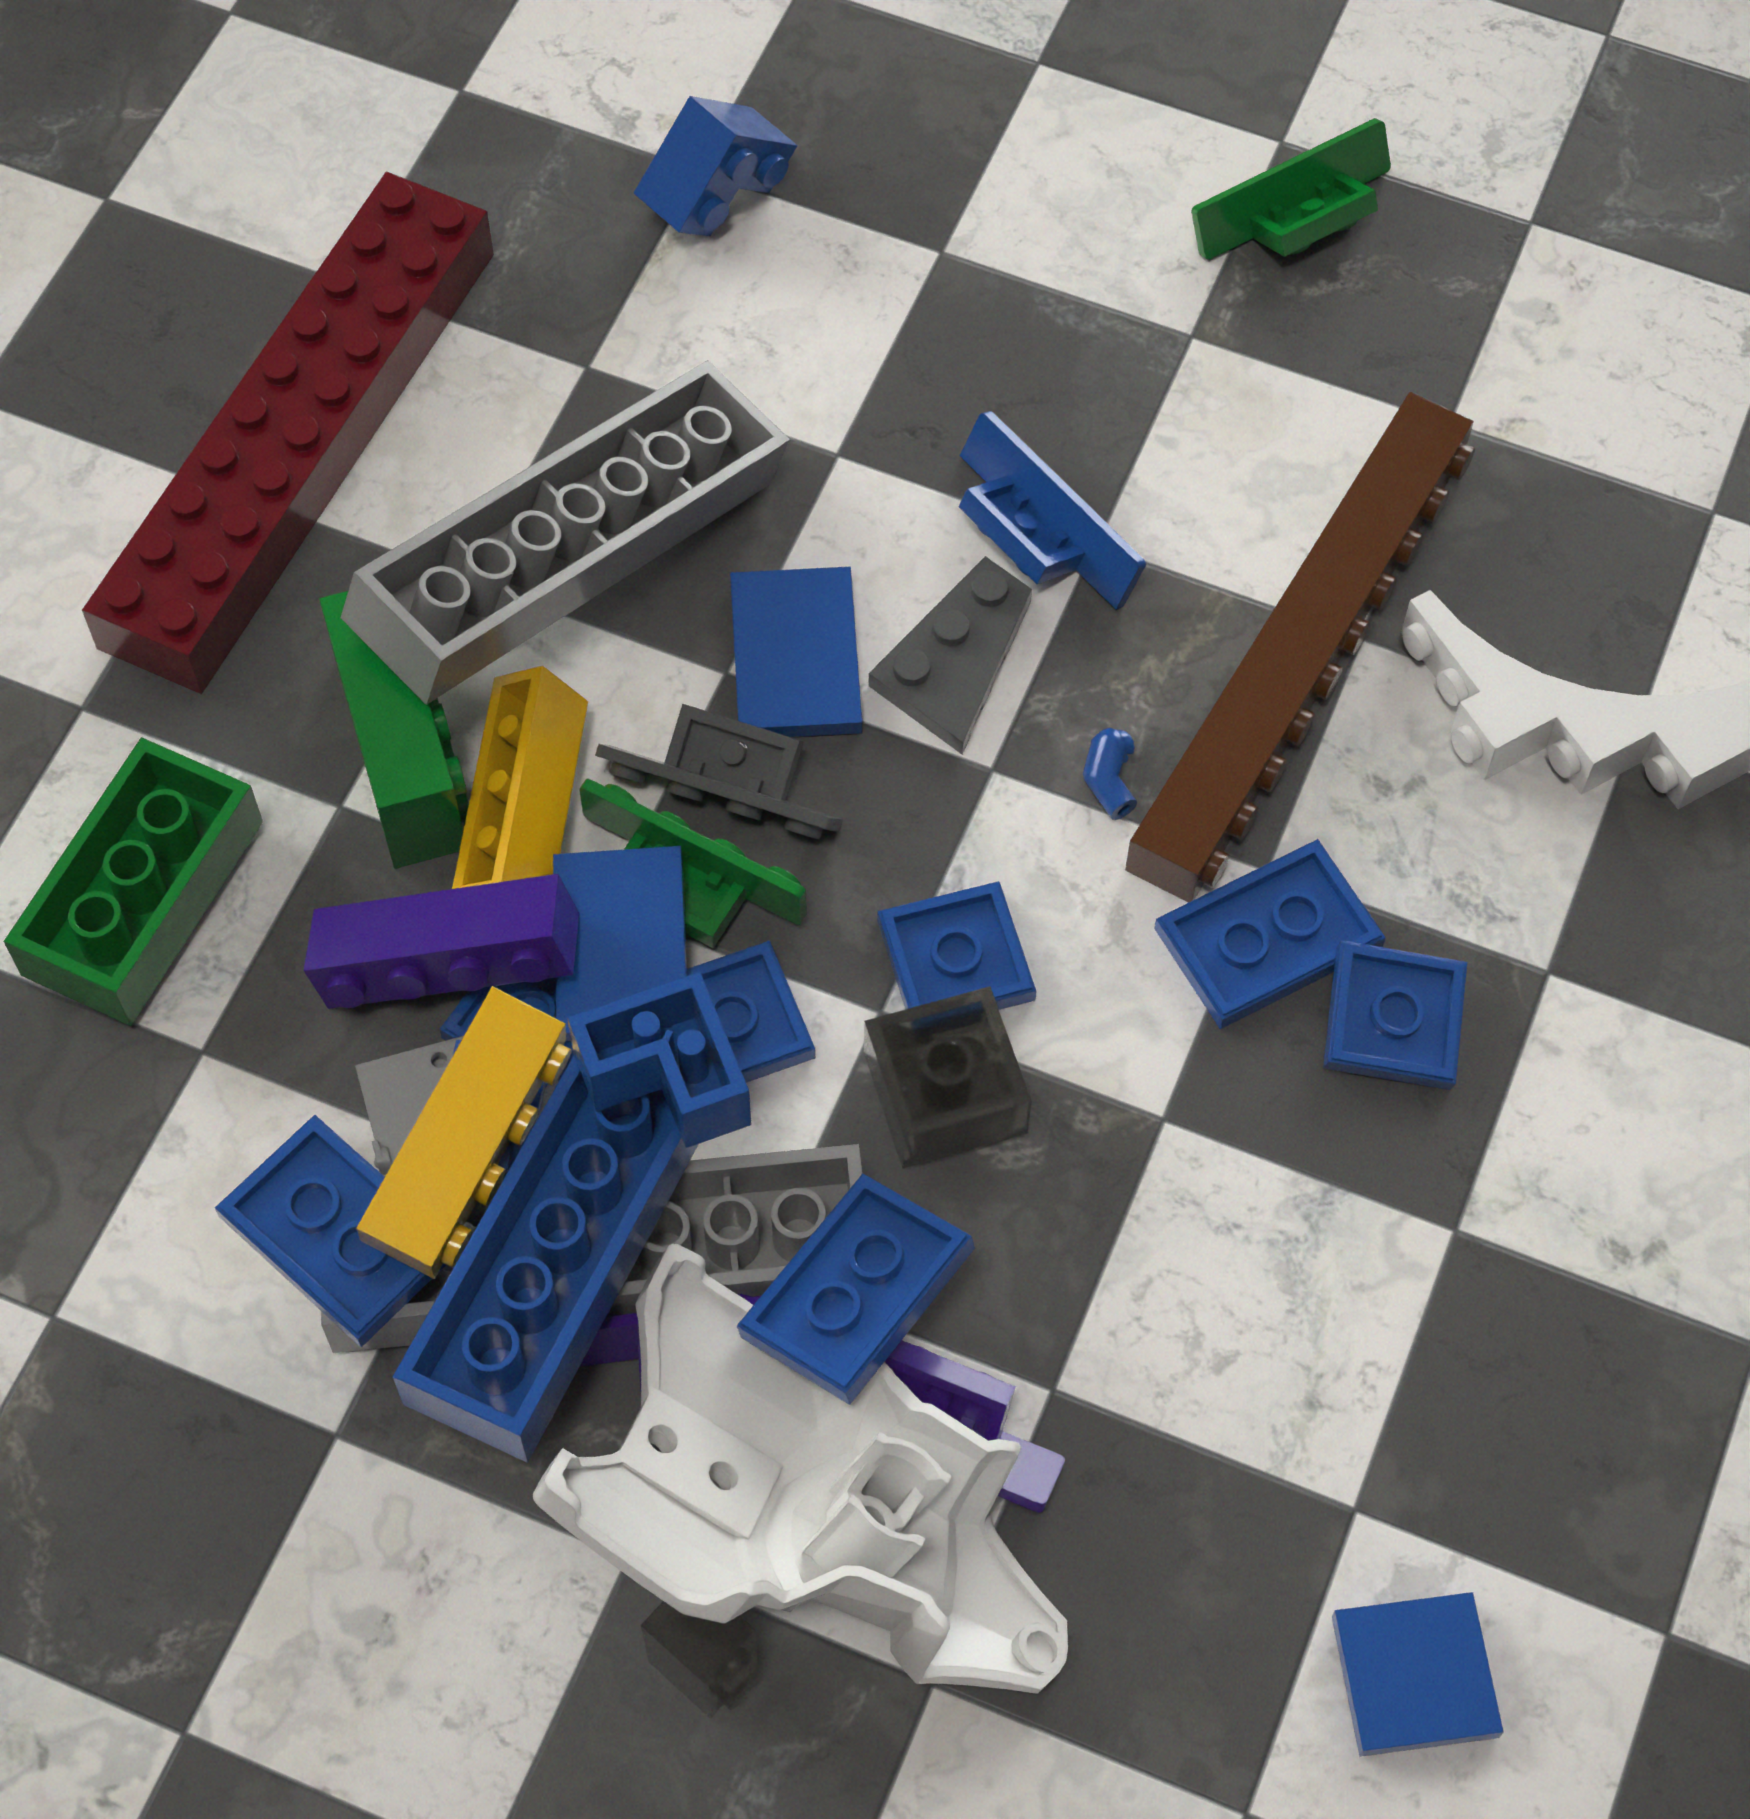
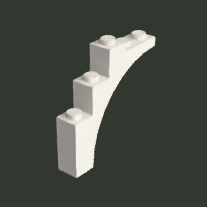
M1431 590L1411 599L1401 630L1404 645L1410 655L1418 661L1422 660L1434 675L1444 700L1449 705L1458 707L1449 733L1453 747L1464 762L1474 765L1484 780L1546 749L1555 771L1561 777L1569 778L1582 795L1642 763L1652 786L1657 791L1665 793L1676 808L1680 809L1750 771V679L1731 686L1679 695H1632L1591 689L1543 674L1498 651L1463 625Z

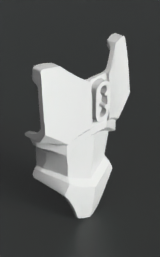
M679 1244L669 1245L655 1263L635 1304L639 1324L641 1354V1408L619 1451L610 1455L577 1457L562 1448L543 1474L533 1492L535 1503L594 1552L682 1614L725 1624L756 1605L791 1612L799 1604L814 1600L890 1631V1652L916 1684L969 1685L1038 1694L1056 1677L1066 1663L1068 1652L1067 1620L1046 1598L1017 1562L995 1530L990 1516V1510L1021 1450L1020 1444L1000 1439L988 1441L934 1405L922 1403L885 1362L850 1405L742 1339L737 1325L752 1308L753 1304L709 1277L705 1271V1259L699 1254ZM650 1443L656 1445L661 1452L654 1449ZM711 1480H713V1481H715L716 1483H718V1484L720 1485L721 1489L718 1488L717 1486H715V1485L712 1483Z

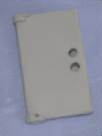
M464 1036L355 1065L375 1139L371 1141L375 1153L374 1165L382 1175L388 1173L453 1057L456 1039L462 1040ZM438 1056L439 1059L435 1060L432 1065L433 1059ZM558 1080L553 1086L548 1084L544 1088L540 1112L533 1126L557 1086Z

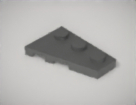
M985 556L869 673L868 686L963 755L979 711L984 708L1002 660L1006 659L1031 603L1032 589Z

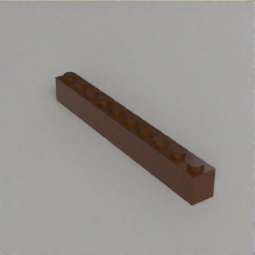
M1408 393L1132 836L1129 843L1125 871L1188 903L1195 900L1204 884L1210 888L1217 884L1229 860L1230 855L1224 852L1230 840L1233 836L1240 840L1246 836L1259 808L1253 802L1261 789L1271 793L1277 785L1287 763V759L1281 757L1289 743L1299 746L1304 740L1315 717V713L1310 711L1317 697L1327 700L1332 694L1343 670V667L1337 664L1344 652L1346 651L1352 655L1357 652L1370 626V622L1365 620L1372 607L1381 611L1394 589L1397 578L1392 576V573L1398 563L1405 566L1411 563L1423 538V534L1418 532L1425 520L1434 523L1447 501L1449 490L1445 489V486L1449 479L1452 477L1460 481L1465 474L1475 452L1474 447L1467 445L1474 423L1473 420L1417 394Z

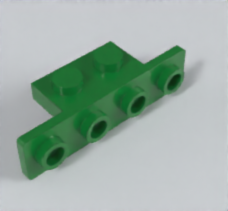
M1373 118L1193 206L1191 214L1199 254L1210 260L1248 240L1255 239L1285 257L1301 253L1308 249L1311 243L1335 231L1347 230L1353 227L1358 220L1378 211L1376 191L1364 183L1387 173L1391 168L1385 123L1377 118Z
M587 778L579 788L584 817L630 840L624 850L681 846L683 854L686 935L714 948L745 899L796 925H800L807 915L806 889L787 870L776 866H771L768 869L746 858L745 854L733 843L724 839L712 841L691 830L689 825L677 815L667 811L657 813L637 803L629 792L617 785L607 784L603 786Z

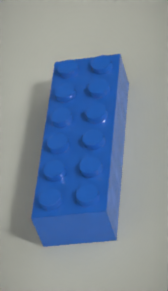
M573 1055L393 1375V1380L403 1405L524 1462H529L699 1145L685 1148L662 1089L596 1112Z

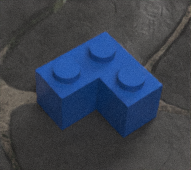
M689 96L636 187L634 194L679 233L711 236L714 230L720 227L729 214V205L738 189L770 193L772 188L787 173L788 161L798 145L752 107Z
M700 971L567 1017L573 1053L596 1112L662 1089L685 1148L751 1125L749 1089Z

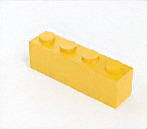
M543 665L494 677L452 889L553 874V854L561 853L588 701Z
M493 986L491 987L356 1229L363 1243L433 1279L436 1278L443 1263L452 1268L456 1265L472 1235V1230L464 1226L477 1202L488 1206L503 1180L506 1169L498 1165L510 1141L519 1146L524 1142L536 1120L539 1109L531 1105L543 1082L551 1086L557 1082L568 1062L572 1049L564 1046L566 1041V1023Z

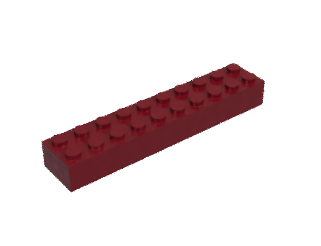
M387 171L384 173L83 607L82 612L97 650L199 694L204 692L493 257L492 239L486 210Z

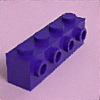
M559 874L318 908L313 910L304 972L328 1009L338 1007L353 1008L367 1003L396 999H416L425 995L461 990L476 991L483 987L519 982H540L549 978L573 975L579 912Z

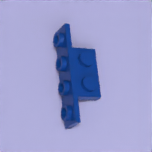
M992 411L981 413L959 456L986 483L968 488L958 507L977 525L984 535L992 539L1016 563L1022 573L1029 576L1036 584L1077 571L1115 609L1123 607L1146 567L1144 558Z

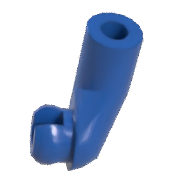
M1107 728L1100 731L1091 740L1083 778L1111 819L1118 820L1128 815L1137 805V800L1119 777L1122 764L1128 761L1129 757L1127 754H1133L1135 746L1128 732Z

